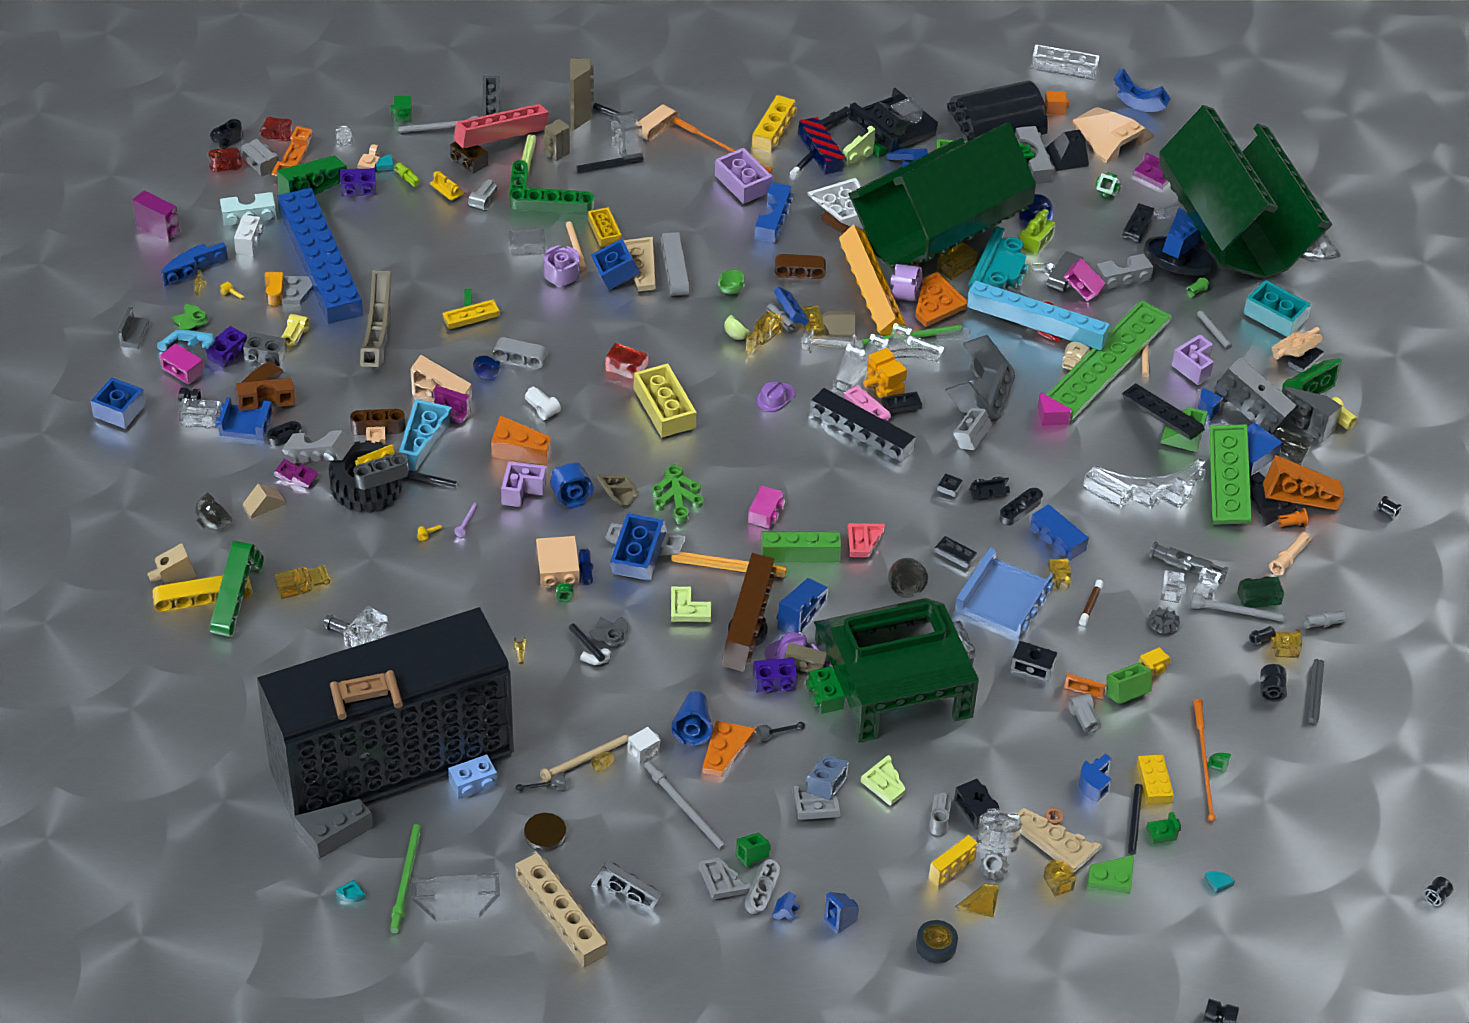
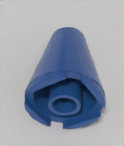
M693 691L687 695L673 719L672 733L681 743L686 744L688 742L693 743V746H697L710 739L713 726L706 696L702 692Z

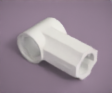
M534 386L528 389V392L525 394V400L536 408L539 417L543 420L561 411V406L556 398L547 397Z

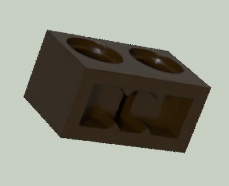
M457 142L450 144V158L474 174L488 165V151L481 146L475 145L469 148H462Z

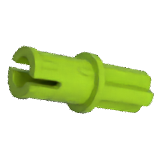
M401 162L395 164L394 171L404 181H408L414 187L420 184L419 177L414 174L412 169L407 168Z

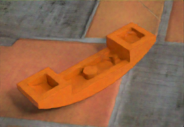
M296 126L290 137L291 144L281 162L278 161L271 173L272 176H277L276 170L302 163L311 141L313 129Z

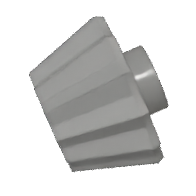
M993 851L991 854L986 853L985 858L981 859L982 864L980 868L982 869V875H986L987 879H994L996 881L1008 873L1007 868L1009 864L1007 863V857H1004L1001 852L996 853Z

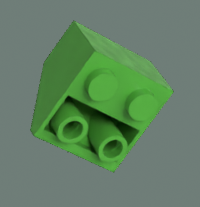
M1191 407L1182 410V412L1205 426L1207 411ZM1166 425L1161 444L1197 452L1203 432L1189 440Z

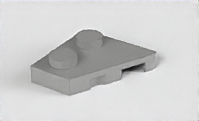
M284 276L282 304H301L304 301L305 296L312 291L313 287L309 276Z
M714 858L699 861L698 867L712 900L748 894L751 885L749 883L745 885L738 879L739 874L730 869L722 859Z

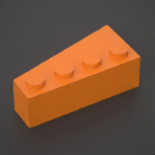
M1275 455L1263 482L1265 497L1269 499L1338 510L1345 497L1340 481Z

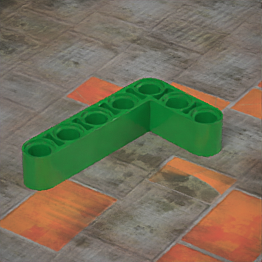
M517 160L513 163L509 190L510 206L512 209L588 214V211L594 210V195L589 191L527 188V163L524 160Z
M234 540L231 545L210 623L211 634L227 637L233 635L250 570L260 572L264 563L263 554L254 544Z

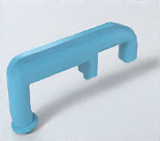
M183 329L175 330L165 339L158 342L157 347L161 351H166L167 347L174 341L183 340L188 341V346L190 347L203 342L202 348L207 350L215 343V338L210 333Z

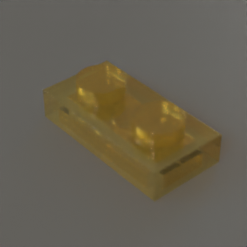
M819 306L801 307L809 319L807 324L804 325L807 337L825 335V327Z

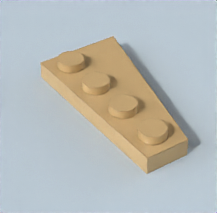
M653 236L624 240L640 271V274L633 277L638 292L655 290Z
M1022 808L1009 821L1010 826L1073 874L1101 849V844L1097 842L1091 843L1078 833L1074 835L1066 831L1065 827L1059 824L1053 825L1048 822V819L1025 808Z

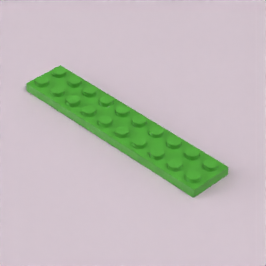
M1141 300L1108 333V339L1102 350L1093 348L1047 396L1072 409L1071 420H1073L1171 321L1172 315Z

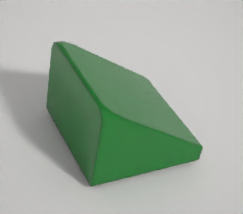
M874 140V155L879 158L889 153L885 147Z

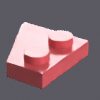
M848 524L849 557H869L885 530V524Z

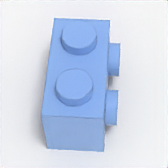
M488 755L448 768L449 782L458 799L469 797L474 793L497 786V772Z

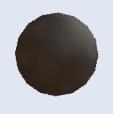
M535 814L525 824L524 837L526 842L534 849L539 848L542 851L553 850L564 842L566 825L555 814Z

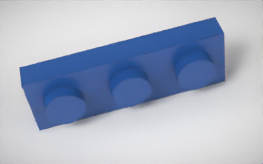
M777 286L774 293L778 297L777 301L784 306L783 310L790 315L789 319L796 324L799 322L806 325L809 319L789 291Z

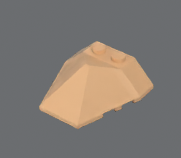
M1098 107L1072 120L1077 130L1080 129L1082 135L1086 138V143L1090 144L1093 148V153L1105 163L1119 157L1120 146L1137 139L1143 144L1155 136L1135 120Z

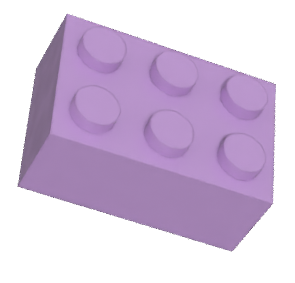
M744 148L715 159V176L743 204L768 193L773 176Z

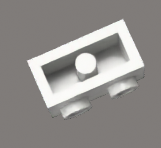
M242 216L234 237L236 254L254 255L264 230L260 217Z

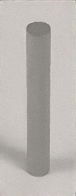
M1202 310L1198 311L1197 316L1226 350L1232 347L1231 343Z

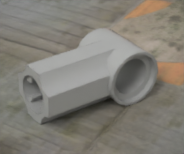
M488 179L482 183L476 192L472 191L469 196L468 205L486 211L490 205L491 198L497 191V185L494 181Z
M1090 694L1068 699L1069 710L1073 716H1077L1084 732H1088V734L1094 733L1101 727V722L1094 711V703Z
M940 792L934 795L929 831L935 836L945 835L948 830L952 797L947 793Z

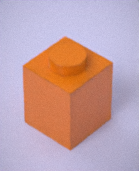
M1046 91L1044 101L1045 115H1065L1066 108H1069V98L1066 97V91Z

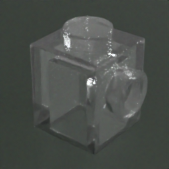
M1165 570L1160 600L1180 603L1181 594L1186 593L1187 582H1184V573Z

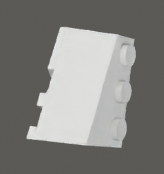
M856 178L807 192L808 196L841 223L850 227L854 224L861 230L863 229L848 193L861 187Z

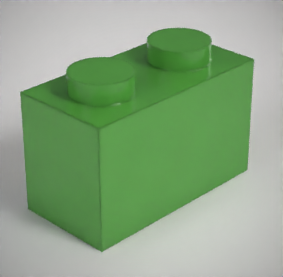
M1136 663L1107 674V696L1118 704L1125 703L1128 700L1152 691L1151 670L1141 663Z

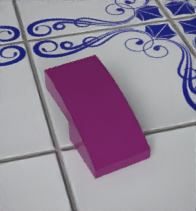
M283 459L275 470L274 476L294 485L308 488L318 476V472L304 464L298 467L290 461Z

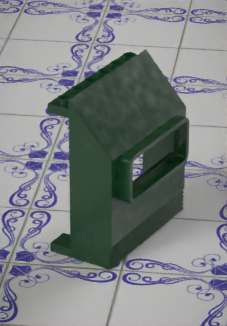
M923 598L814 621L816 626L815 642L817 646H820L822 641L857 723L855 737L858 743L878 738L880 713L954 697L951 715L954 722L973 718L979 678L944 603ZM925 620L926 623L930 622L935 631L867 647H859L854 637L855 635L858 638L859 633L867 631L870 635H872L873 631L877 634L878 629L886 627L888 631H891V627L895 630L897 625L905 623L907 627L910 626V623L914 626L915 621Z

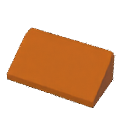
M1067 673L1064 688L1103 699L1106 684Z

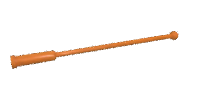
M676 116L673 119L674 125H678L693 134H698L730 152L736 151L698 131V128L681 120L679 117ZM762 165L769 173H772L771 167Z
M1195 699L1193 706L1195 709L1196 726L1200 733L1209 807L1208 820L1213 822L1216 820V815L1213 813L1203 732L1205 728L1203 701Z

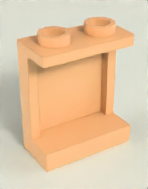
M575 536L536 539L540 586H555L561 583L579 584V564Z

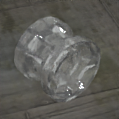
M340 126L335 130L336 144L339 147L352 145V129L350 127Z

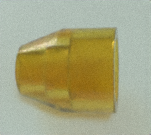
M602 752L591 759V764L597 772H602L611 765L614 757L610 752Z

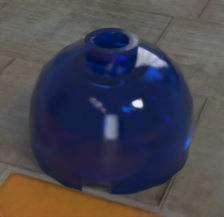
M1035 194L1034 202L1027 206V210L1019 213L1020 220L1029 223L1030 220L1036 217L1039 211L1047 209L1049 211L1047 219L1052 221L1054 209L1049 198L1041 194Z

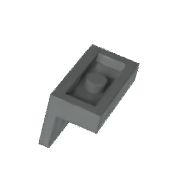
M128 307L118 329L121 347L139 349L149 326V320L134 317L133 307Z

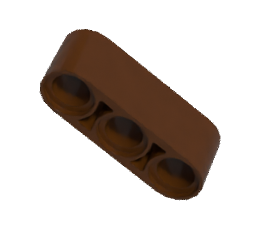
M779 254L775 258L774 272L776 276L782 278L822 279L826 274V260L822 256Z
M401 409L356 410L350 414L351 431L355 435H366V427H385L386 434H399L406 428L405 414Z

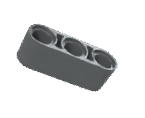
M1066 251L1050 273L1047 286L1064 292L1070 284L1069 281H1066L1064 275L1074 262L1080 258L1083 259V257Z
M395 453L357 465L354 468L355 486L358 489L365 490L406 477L409 473L407 456L403 453Z

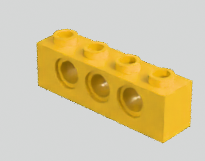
M776 95L752 134L753 148L771 152L774 146L778 145L780 136L784 135L785 128L790 125L791 118L796 115L797 107H795L794 99Z

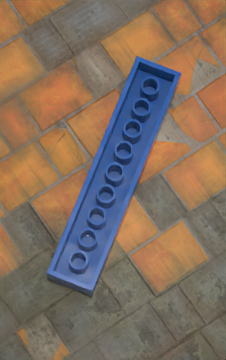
M312 188L277 195L279 212L305 272L311 280L312 288L328 324L363 316L362 299Z

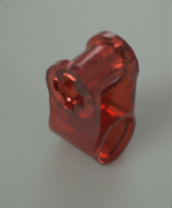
M267 117L260 129V135L265 139L290 141V137L293 134L291 129L292 121L290 119Z
M237 148L213 149L208 153L211 161L209 168L213 172L238 170L243 165L240 150Z

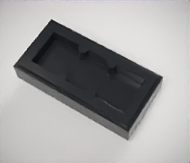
M1317 347L1309 349L1303 356L1290 359L1288 366L1298 372H1304L1323 356L1324 351Z
M917 392L882 397L881 400L883 407L890 414L922 409V402Z
M944 536L934 549V552L966 569L973 563L978 554L947 536Z

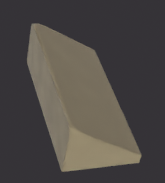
M788 643L784 659L794 658L796 670L809 673V671L824 668L827 653Z

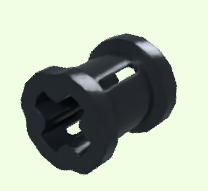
M1384 496L1377 506L1378 511L1387 513L1393 520L1402 509L1401 504H1395L1387 496Z

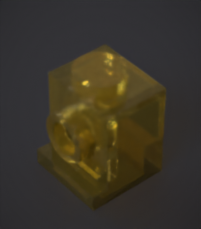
M1296 630V633L1276 632L1275 636L1271 637V649H1274L1275 657L1299 658L1302 648L1300 630Z
M1057 860L1049 862L1045 867L1043 877L1054 896L1073 891L1076 876L1072 875L1065 861L1058 863Z

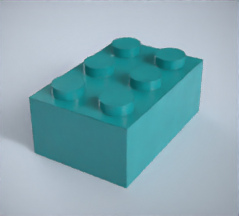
M1265 280L1247 297L1243 314L1288 337L1308 319L1311 303Z

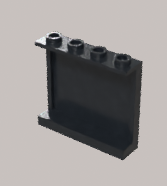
M893 88L892 97L879 102L890 105L911 122L903 136L891 134L869 116L876 103L865 107H860L855 102L850 104L848 119L865 133H868L867 128L869 126H873L875 128V140L890 153L936 136L938 121L896 88Z

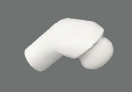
M605 648L600 650L605 655V659L599 662L593 654L583 651L580 660L598 666L610 660L611 652Z

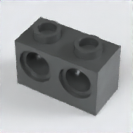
M250 332L243 346L245 360L264 364L271 361L275 365L280 366L287 353L285 338Z

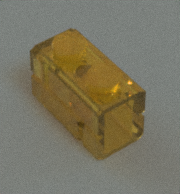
M964 242L952 247L946 254L942 253L938 257L937 271L943 275L945 274V277L952 280L976 264L977 252L969 248Z

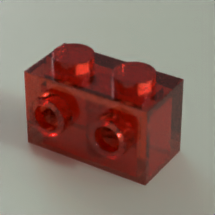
M617 343L613 345L605 357V370L634 379L635 372L648 368V354Z

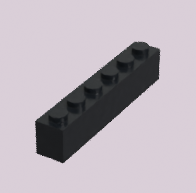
M823 388L811 399V414L889 455L891 458L903 462L914 450L915 436L826 388Z

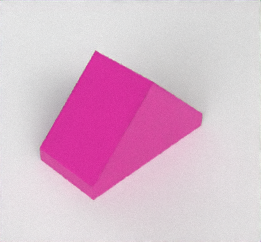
M1044 393L1039 395L1038 411L1042 426L1068 425L1070 423L1072 409Z

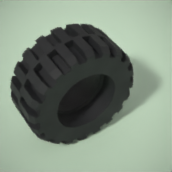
M360 441L354 442L343 460L330 461V489L333 497L339 504L345 505L350 510L353 508L357 512H362V510L372 512L374 509H383L385 505L389 506L393 503V500L395 501L399 497L403 488V478L365 490L358 489L353 478L354 468L356 467L355 461L358 457L387 445L383 446L382 443L376 441L375 443H371V441L360 443Z

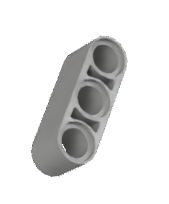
M505 337L498 339L492 351V356L497 361L532 369H540L548 355V351L544 346Z

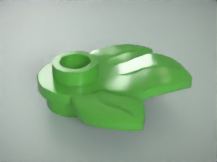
M185 304V313L172 316L173 321L179 325L181 330H190L196 326H203L208 322L207 314L200 310L198 306Z

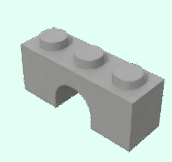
M1144 253L1129 256L1126 268L1118 267L1113 260L1096 263L1095 273L1099 274L1105 282L1102 290L1151 280L1153 266Z

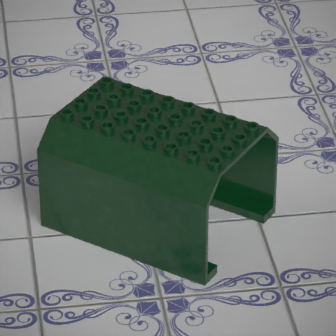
M1202 105L1159 152V168L1163 172V177L1171 185V190L1178 196V201L1186 209V214L1193 220L1194 227L1201 233V238L1208 244L1209 251L1216 257L1217 264L1220 267L1263 279L1289 270L1333 224L1269 127L1257 123L1253 128L1257 134L1256 138L1241 151L1215 109Z
M1009 122L966 143L963 138L954 140L848 193L874 254L891 268L895 267L896 264L912 265L935 258L936 254L948 251L949 247L962 244L963 240L975 237L976 233L989 230L988 227L1002 223L1001 220H1007L1014 217L1015 213L1027 210V206L1034 202L1036 182Z

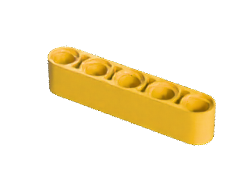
M223 575L157 586L152 590L154 608L159 612H167L214 604L218 597ZM249 576L245 587L243 599L249 597L252 594V587Z

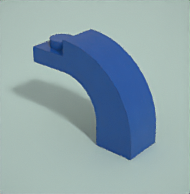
M1125 69L1119 70L1113 79L1116 86L1120 89L1117 96L1131 108L1144 112H1156L1165 109L1171 100L1163 86L1153 90H1145L1136 86Z

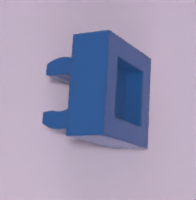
M789 891L777 900L772 917L777 920L786 917L790 921L797 918V915L792 912L800 909L799 904L794 902L796 895Z

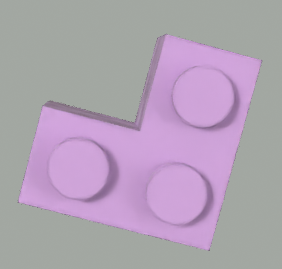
M1199 334L1175 349L1172 366L1195 384H1201L1211 377L1214 362L1210 359L1213 344Z
M508 462L501 487L502 505L521 507L524 493L543 496L546 485V466Z

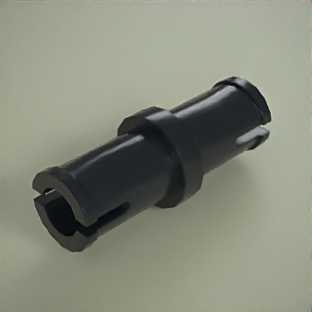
M845 106L837 112H831L829 116L819 120V124L823 125L825 129L834 124H839L841 120L848 117L847 112H849V108Z

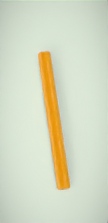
M682 551L671 556L672 562L745 573L749 561ZM773 565V567H777L774 577L785 578L786 567Z

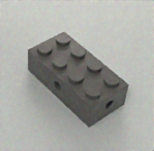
M1241 357L1227 369L1214 387L1220 395L1250 421L1255 422L1270 434H1273L1297 406Z

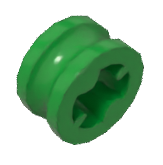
M569 583L558 584L556 586L557 600L562 602L572 600L573 586Z

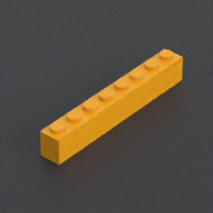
M853 224L839 237L842 244L841 248L846 254V260L852 267V273L856 276V283L862 290L861 295L866 299V306L872 313L871 318L877 325V331L882 336L897 334L907 325L866 233Z

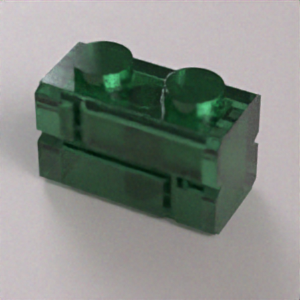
M1279 577L1246 578L1239 582L1237 590L1242 606L1249 608L1281 605L1284 597V590Z

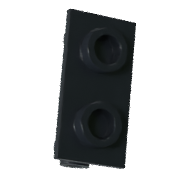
M998 476L991 480H974L969 487V490H972V498H990L989 491H992L993 497L1006 496L1007 493H1010L1009 486H1006L1009 477L1003 478Z

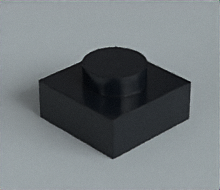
M945 473L938 484L937 491L955 497L962 486L963 480Z

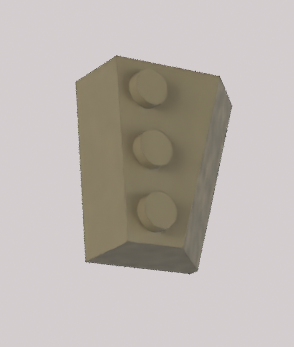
M570 58L571 130L577 129L591 119V102H594V92H591V89L594 88V78H591L590 75H594V65H590V58Z

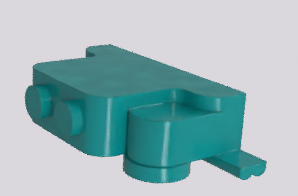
M996 226L968 286L971 288L975 280L1004 290L1009 286L1017 289L1018 285L1021 286L1024 278L1023 274H1027L1029 267L1026 264V255L1021 253L1023 242L1016 237L1002 238L1005 229Z

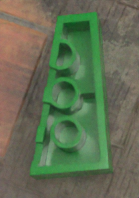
M334 155L276 170L279 195L312 188L314 195H317L341 183L340 170L347 169V165Z

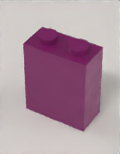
M145 190L132 199L137 227L167 242H170L180 234L177 206Z

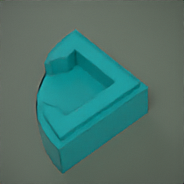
M389 154L381 157L376 163V170H394L392 155Z
M1211 871L1205 873L1204 876L1216 893L1234 886L1235 883L1229 875L1222 872Z
M355 880L336 889V894L343 900L357 902L366 899L365 893Z

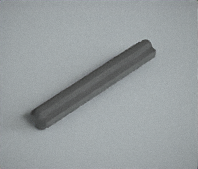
M1319 659L1314 660L1312 667L1307 721L1313 724L1318 723L1321 705L1324 661Z

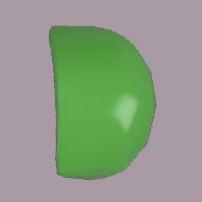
M733 269L721 273L720 280H718L720 291L728 295L740 293L745 286L743 272Z

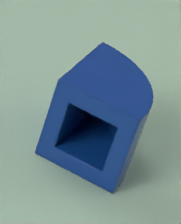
M1205 388L1202 389L1198 409L1208 412L1206 419L1211 420L1219 412L1222 397Z

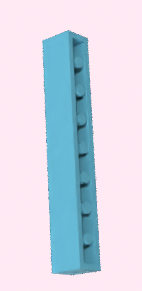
M976 280L968 292L967 307L1073 342H1079L1098 350H1102L1108 339L1109 323Z

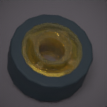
M931 920L922 924L917 934V952L922 958L933 963H942L950 960L955 955L957 949V931L951 924L941 920Z

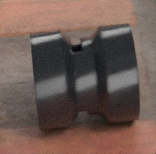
M181 387L178 394V404L180 406L191 405L198 408L201 403V390H189L188 388Z
M1440 876L1432 882V885H1429L1424 890L1423 894L1431 905L1440 906L1445 901V897L1450 896L1454 889L1449 880Z

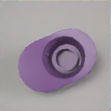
M771 381L762 387L756 402L765 411H777L795 397V390L789 384Z
M789 632L781 640L768 645L764 653L765 659H784L788 643L809 648L811 646L806 641L805 635Z

